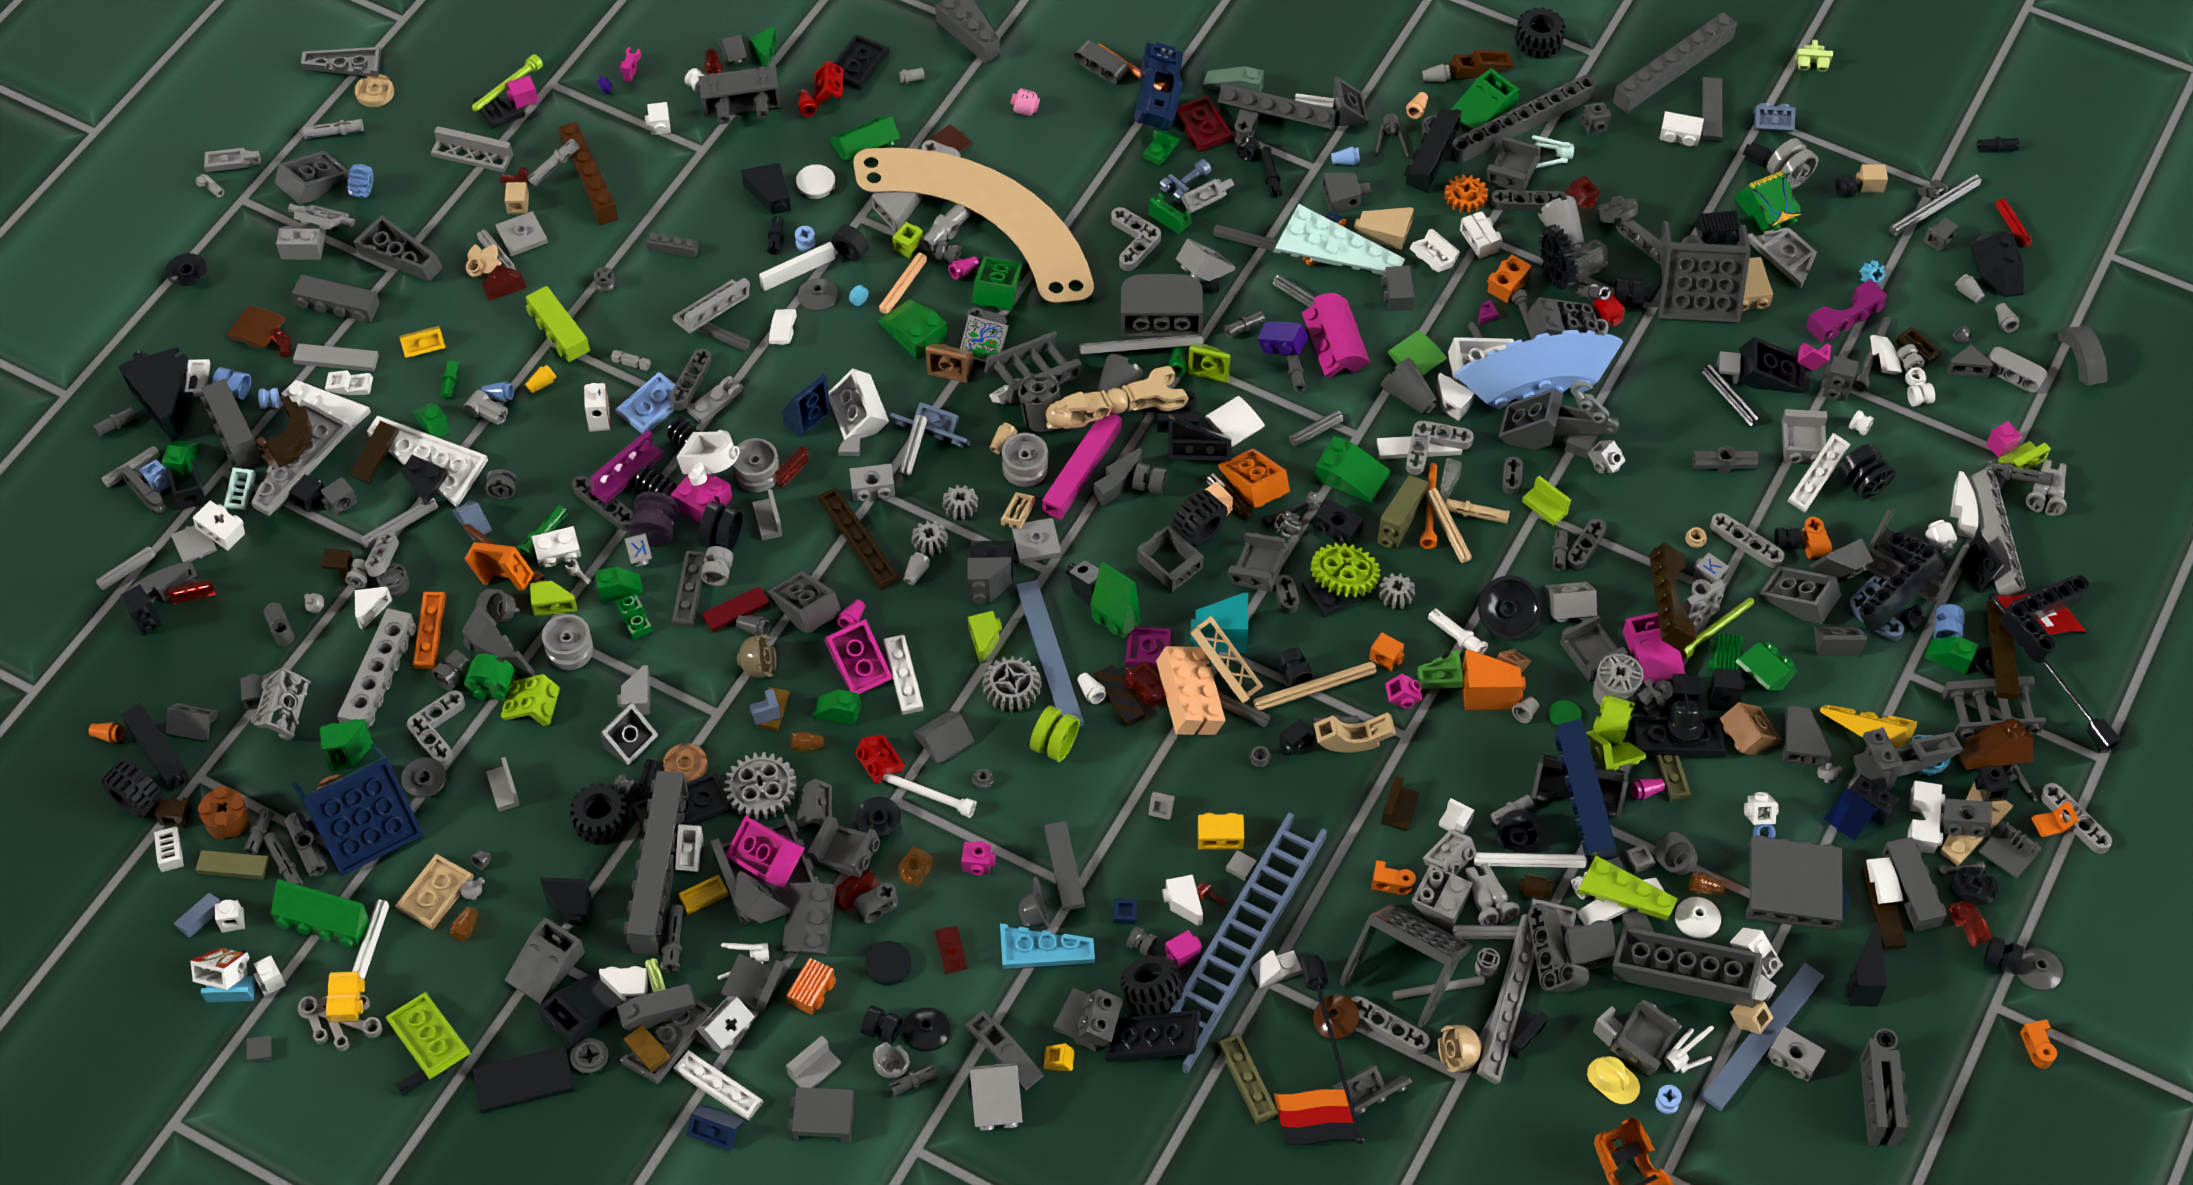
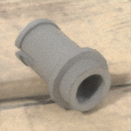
M922 67L911 70L903 69L899 72L900 81L905 84L925 78Z

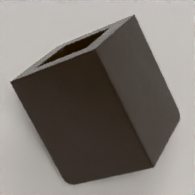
M325 548L321 562L322 569L338 570L341 579H345L347 573L351 571L350 566L353 561L351 551Z

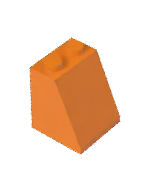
M1473 650L1465 651L1462 668L1465 710H1512L1515 704L1523 701V690H1525L1526 683L1525 676H1521L1520 667Z

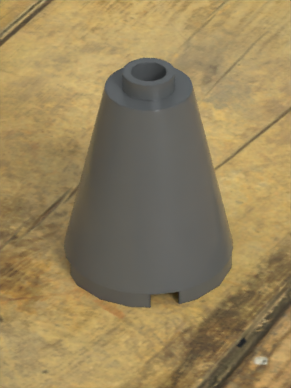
M1110 354L1106 358L1097 391L1101 392L1104 390L1106 393L1112 388L1122 389L1124 385L1141 381L1144 376L1143 370L1135 363L1133 366L1127 363L1129 359L1126 357Z
M1406 358L1395 367L1396 370L1392 374L1389 373L1384 378L1381 387L1419 413L1430 414L1437 407L1435 404L1437 399L1414 361Z

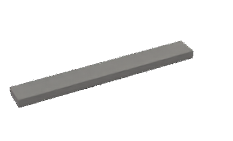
M1528 914L1521 916L1477 1070V1074L1493 1084H1498L1501 1081L1535 959Z

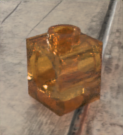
M913 846L898 865L900 878L907 884L912 883L919 887L933 868V856ZM913 866L919 867L916 870L910 869Z

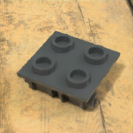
M2002 821L1997 827L1996 832L1979 850V853L2017 879L2042 848L2038 846V842H2033L2026 837V834L2022 835L2020 830L2017 831L2010 826L2009 822L2005 823Z

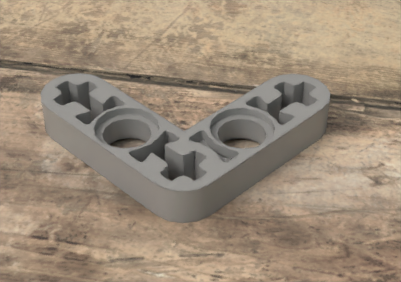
M1118 207L1111 212L1112 224L1135 238L1119 256V266L1125 271L1134 270L1160 243L1161 231L1158 227L1125 208ZM1133 224H1139L1141 228L1133 229L1131 228V226ZM1143 246L1145 250L1137 251L1135 247Z
M1418 421L1413 428L1407 455V472L1412 475H1419L1424 471L1430 444L1457 449H1469L1473 444L1474 435L1472 431L1456 426ZM1446 432L1449 436L1447 438H1440L1438 433ZM1422 445L1425 449L1417 451L1414 449V446ZM1415 458H1419L1417 467L1413 466Z
M456 690L446 693L411 716L407 721V727L411 736L430 758L438 760L443 766H447L452 762L453 754L450 747L434 728L464 709V696ZM454 699L455 701H458V703H451V701ZM434 710L442 711L439 717L434 718L430 716ZM415 724H418V725H421V726H422V729H423V732H422V733L420 732V730L418 729V727H416V726L414 727ZM432 736L436 738L432 744L424 743L427 737ZM438 748L442 754H446L445 757L438 756Z

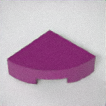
M1491 300L1484 302L1478 313L1479 324L1498 319L1499 314Z

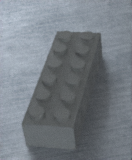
M1623 926L1613 962L1614 980L1751 1008L1762 971V954L1625 926Z

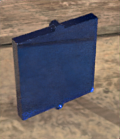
M1846 787L1824 817V820L1834 826L1837 832H1842L1855 841L1877 811V808L1864 800V796H1858Z

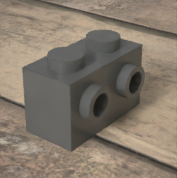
M1834 356L1832 363H1827L1821 387L1824 388L1822 396L1847 402L1859 362Z
M1100 989L1088 994L1083 1004L1085 1007L1084 1015L1081 1016L1078 1022L1079 1033L1077 1037L1101 1047L1112 1042L1123 999Z

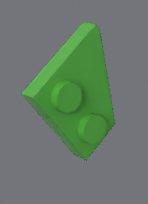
M1459 650L1453 651L1452 656L1445 659L1439 657L1433 660V662L1423 664L1417 668L1421 689L1463 687L1464 680Z

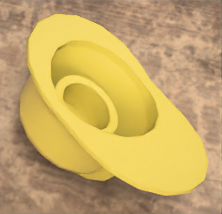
M1611 1056L1601 1057L1589 1065L1587 1072L1589 1082L1608 1099L1618 1104H1629L1636 1100L1640 1092L1639 1081L1624 1066L1620 1059Z

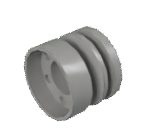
M1612 654L1605 657L1599 664L1593 685V697L1596 702L1601 705L1603 696L1608 697L1612 695L1636 704L1638 699L1637 693L1640 692L1644 678L1643 669L1639 662L1625 654Z

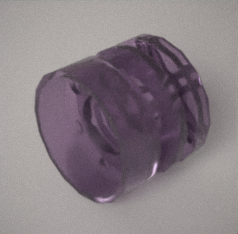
M649 491L637 495L632 509L633 515L630 518L628 527L629 535L632 537L645 533L649 546H664L670 543L673 538L674 523L679 510L678 503L672 497L660 492Z

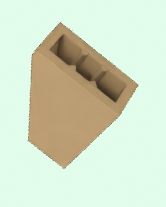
M1414 208L1362 211L1360 219L1357 218L1355 221L1354 230L1357 231L1356 234L1376 244L1402 250L1412 223Z

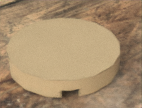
M379 74L378 77L367 76L364 80L363 78L360 79L356 84L355 95L358 102L362 105L379 107L392 99L394 96V86L385 75Z

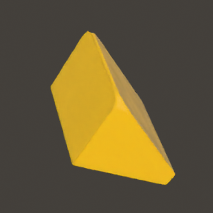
M1066 1043L1047 1046L1045 1049L1044 1069L1072 1071L1074 1050Z

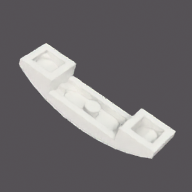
M1657 878L1643 880L1664 891ZM1595 900L1577 911V916L1583 926H1586L1598 920L1608 921L1635 908L1629 906L1623 908L1617 906L1618 903L1608 900L1604 902Z

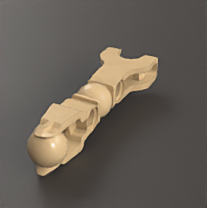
M1170 366L1154 369L1148 379L1124 385L1122 389L1112 388L1106 393L1104 390L1084 394L1080 391L1050 404L1046 410V419L1048 421L1046 426L1050 429L1084 427L1089 422L1109 416L1110 413L1120 414L1125 410H1140L1149 407H1156L1168 412L1184 407L1188 401V396L1183 389L1167 387L1173 382L1175 372Z

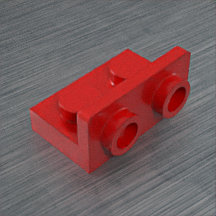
M828 60L814 73L813 100L818 105L825 99L827 100L830 95L838 99L842 97L843 68Z
M884 735L862 738L855 752L858 760L876 784L881 783L885 774L902 772L905 764Z

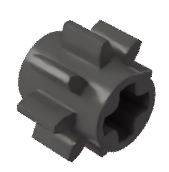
M1286 510L1285 514H1279L1275 520V527L1278 528L1276 533L1288 539L1291 535H1296L1301 528V522L1298 521L1299 516Z

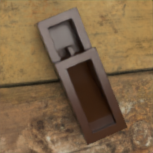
M1474 50L1472 55L1454 54L1449 63L1454 79L1478 78L1490 68L1500 73L1514 66L1508 51Z

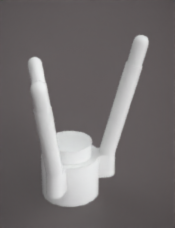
M768 943L721 944V947L728 949L750 950V958L762 964L769 961ZM730 972L719 975L718 980L728 978Z
M1709 1026L1681 1049L1680 1047L1694 1032V1029L1690 1028L1672 1050L1666 1053L1664 1061L1669 1069L1675 1073L1680 1071L1683 1074L1688 1069L1711 1061L1712 1057L1708 1056L1687 1064L1689 1056L1686 1052L1707 1036L1714 1027Z

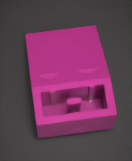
M1657 612L1626 619L1623 635L1632 657L1639 662L1643 669L1644 678L1642 683L1644 686V681L1649 678L1652 684H1656L1659 681H1671L1673 674H1685L1680 651L1661 640Z

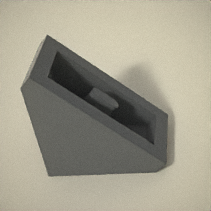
M1970 345L1951 359L1946 372L1947 375L1988 378L1993 363Z

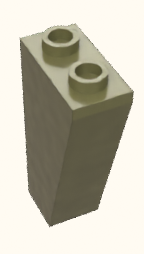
M1412 475L1407 477L1380 519L1377 543L1397 551L1426 497L1429 482Z

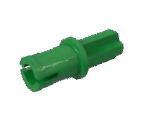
M453 360L447 361L445 373L441 377L440 396L444 399L452 397L454 385L458 382L456 377L460 364Z

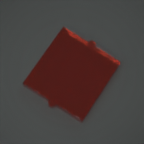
M951 124L928 139L948 147H953L959 153L972 145V142L963 135V132H959Z

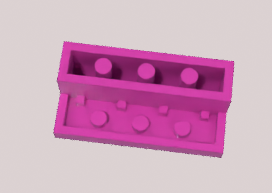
M1326 293L1313 298L1315 304L1303 311L1302 315L1324 375L1331 378L1344 368L1356 373L1369 364L1368 354L1347 299L1336 293Z

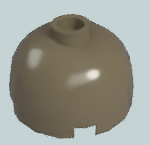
M766 634L746 639L740 647L739 654H737L738 665L750 677H772L774 674H771V670H776V651L774 646L769 645L768 641L771 639Z

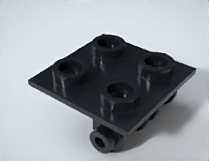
M1978 533L1970 542L1971 546L1960 567L1978 592L1981 593L1986 586L1990 588L1995 585L1994 576L2004 564L1982 534Z

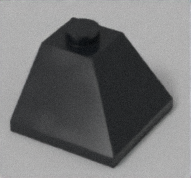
M540 878L546 902L566 924L572 926L589 925L592 897L587 879Z

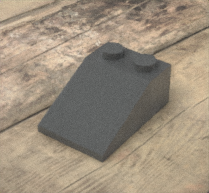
M321 151L279 163L274 183L297 203L302 205L317 200L348 177L350 172L327 152Z
M1779 566L1763 587L1759 596L1803 621L1822 624L1841 597V592L1836 576Z
M804 571L797 573L767 591L768 595L792 623L806 634L815 631L824 623L832 621L842 612L835 592Z

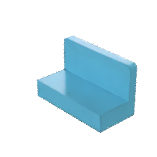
M245 976L227 990L206 985V988L201 989V995L206 1002L254 1001L256 979L254 976Z

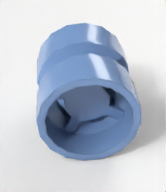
M219 367L214 373L212 383L225 379L234 398H246L251 386L250 375Z
M1945 604L1937 608L1934 639L1954 636L1963 638L1965 612L1961 607Z

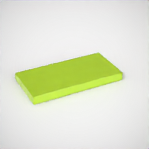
M426 992L385 1017L429 1080L471 1054Z

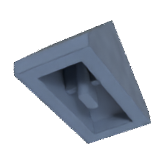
M470 500L452 510L463 527L465 524H470L484 535L492 531L478 502Z

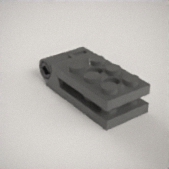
M1887 1028L1879 1029L1873 1039L1869 1038L1860 1057L1868 1146H1878L1886 1134L1887 1146L1897 1147L1900 1140L1904 1138L1906 1129L1910 1127V1116L1905 1111L1908 1096L1907 1092H1903L1905 1071L1901 1070L1899 1050H1895L1898 1044V1037L1895 1032Z

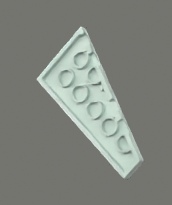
M1298 204L1273 251L1275 253H1290L1294 257L1299 255L1305 256L1313 261L1342 266V264L1348 265L1356 270H1360V268L1371 270L1372 273L1385 275L1386 267L1402 266L1405 261L1403 257Z

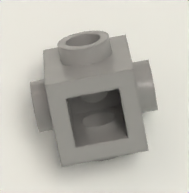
M1614 440L1599 441L1587 453L1594 464V468L1599 473L1613 474L1626 461L1621 453V449Z

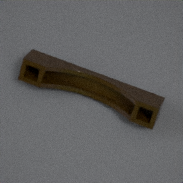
M1663 542L1649 554L1660 635L1662 641L1681 652L1696 640L1694 624L1684 610L1676 588L1677 575L1685 568L1683 553Z

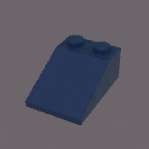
M823 374L796 395L782 411L783 423L800 438L831 414L827 377Z

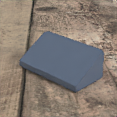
M208 893L173 924L190 938L215 916V904L220 903L221 900Z

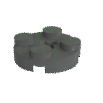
M1614 196L1611 198L1612 201L1597 206L1600 220L1608 223L1615 222V218H1621V221H1624L1638 213V204L1635 198L1623 199V196Z

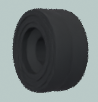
M842 225L831 238L836 251L844 258L853 262L859 261L869 249V243L865 236L850 225Z

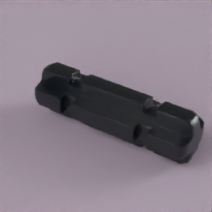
M647 759L645 761V769L642 771L639 782L640 787H638L636 792L637 799L639 800L648 798L650 795L651 782L655 777L654 772H656L658 766L656 760Z

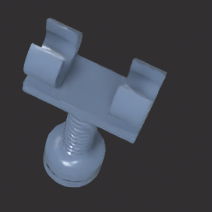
M1201 159L1195 164L1196 169L1180 181L1172 174L1168 175V177L1160 182V185H1162L1160 189L1164 192L1170 191L1172 187L1176 189L1173 194L1175 196L1174 200L1180 204L1183 202L1181 196L1189 192V188L1186 185L1199 175L1204 177L1209 174L1211 167L1206 160Z

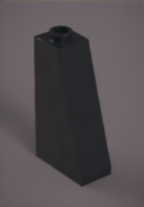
M141 703L121 714L131 737L170 792L182 787L190 780L185 768Z

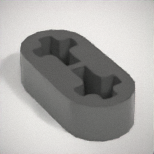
M1509 457L1504 463L1502 490L1509 495L1517 494L1521 488L1523 462L1517 457ZM1511 465L1515 466V472H1511ZM1510 479L1514 480V486H1510Z
M1289 575L1278 576L1275 582V592L1280 609L1286 614H1293L1299 608V596L1295 582ZM1282 583H1285V585L1288 586L1287 591H1285L1284 586L1281 585ZM1287 598L1290 599V602L1293 603V605L1289 606V604L1286 603Z

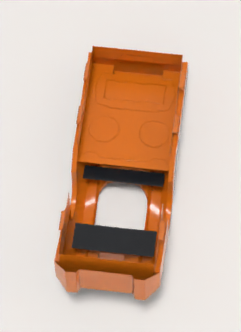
M1631 1117L1623 1121L1619 1127L1609 1132L1604 1131L1595 1136L1594 1145L1610 1185H1622L1615 1170L1618 1169V1165L1632 1158L1635 1159L1640 1172L1645 1180L1635 1185H1674L1668 1174L1662 1169L1657 1170L1651 1164L1648 1153L1655 1149L1639 1120ZM1621 1139L1623 1145L1615 1148L1613 1142Z

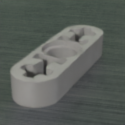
M387 532L378 537L365 562V568L369 576H378L387 570L399 545L394 532Z

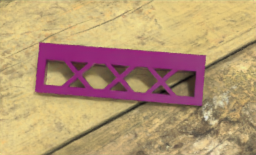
M646 430L590 477L591 494L607 504L633 483L634 478L646 465L652 467L663 458V451L652 444V432Z

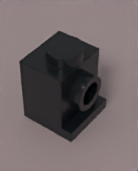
M1300 718L1280 732V747L1285 753L1290 755L1297 751L1300 752L1305 749L1307 744L1310 746L1314 744L1315 732Z

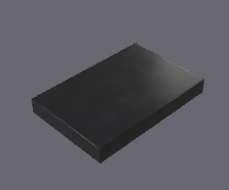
M856 34L833 64L843 68L844 84L861 90L888 55L889 47Z

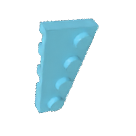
M1000 924L1003 969L1095 963L1093 938L1063 934L1062 936L1052 934L1050 931L1042 930V932H1037L1025 927L1012 928L1008 927L1007 924Z

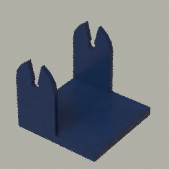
M375 743L370 746L377 760L305 795L297 782L292 783L294 791L302 802L303 809L320 834L341 877L424 835L387 757Z

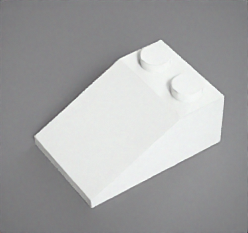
M1454 338L1448 351L1453 380L1462 386H1466L1455 376L1454 372L1474 359L1479 361L1487 357V352L1505 349L1506 344L1514 342V340Z

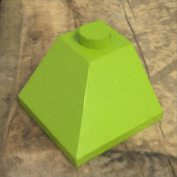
M1192 344L1189 348L1188 374L1228 383L1230 354L1206 344Z

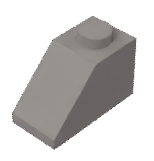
M648 665L642 666L621 685V694L617 695L618 708L622 707L623 710L632 702L642 715L650 714V674Z

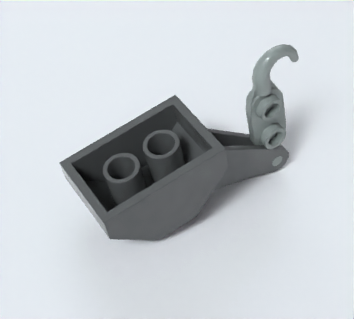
M1576 381L1570 388L1580 409L1561 404L1563 394L1556 388L1512 402L1506 406L1499 438L1509 445L1538 450L1552 445L1553 436L1615 434L1618 431L1619 420L1615 417H1610L1608 410L1593 395L1584 394L1578 389V387L1593 389L1590 383Z

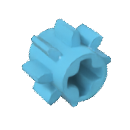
M1872 260L1871 264L1864 262V266L1859 270L1862 276L1860 280L1866 282L1871 279L1874 283L1881 284V280L1886 276L1883 270L1885 266L1878 264V261Z

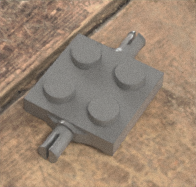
M290 204L288 207L289 212H294V219L301 220V223L305 225L317 224L322 229H332V227L342 224L353 227L355 219L348 218V213L315 205L298 206Z

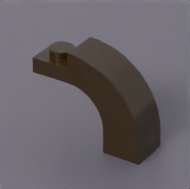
M289 396L281 398L284 409L290 418L288 428L280 435L266 441L270 453L279 468L297 459L307 449L313 431L305 406L299 407L296 401L292 402Z

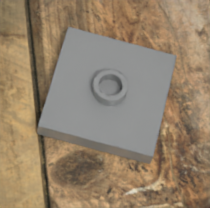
M533 211L495 225L510 257L548 243L547 237Z
M1053 518L1025 522L1021 529H1017V525H1014L1013 528L1011 527L1019 564L1061 557Z

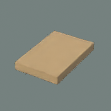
M435 854L397 902L395 908L434 930L461 895V886L467 880H473L474 876L465 869Z

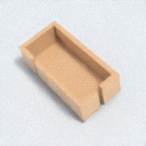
M1166 646L1156 662L1176 735H1194L1196 731L1198 735H1216L1226 720L1211 667H1208L1210 664L1208 656L1201 647Z

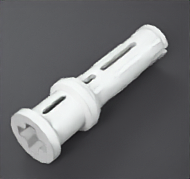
M1437 608L1429 614L1428 620L1456 639L1461 648L1473 650L1481 654L1485 653L1488 643L1480 641L1474 636L1472 631L1464 630Z

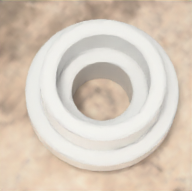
M1915 367L1906 373L1905 380L1910 386L1916 385L1920 387L1925 384L1926 375L1921 368Z

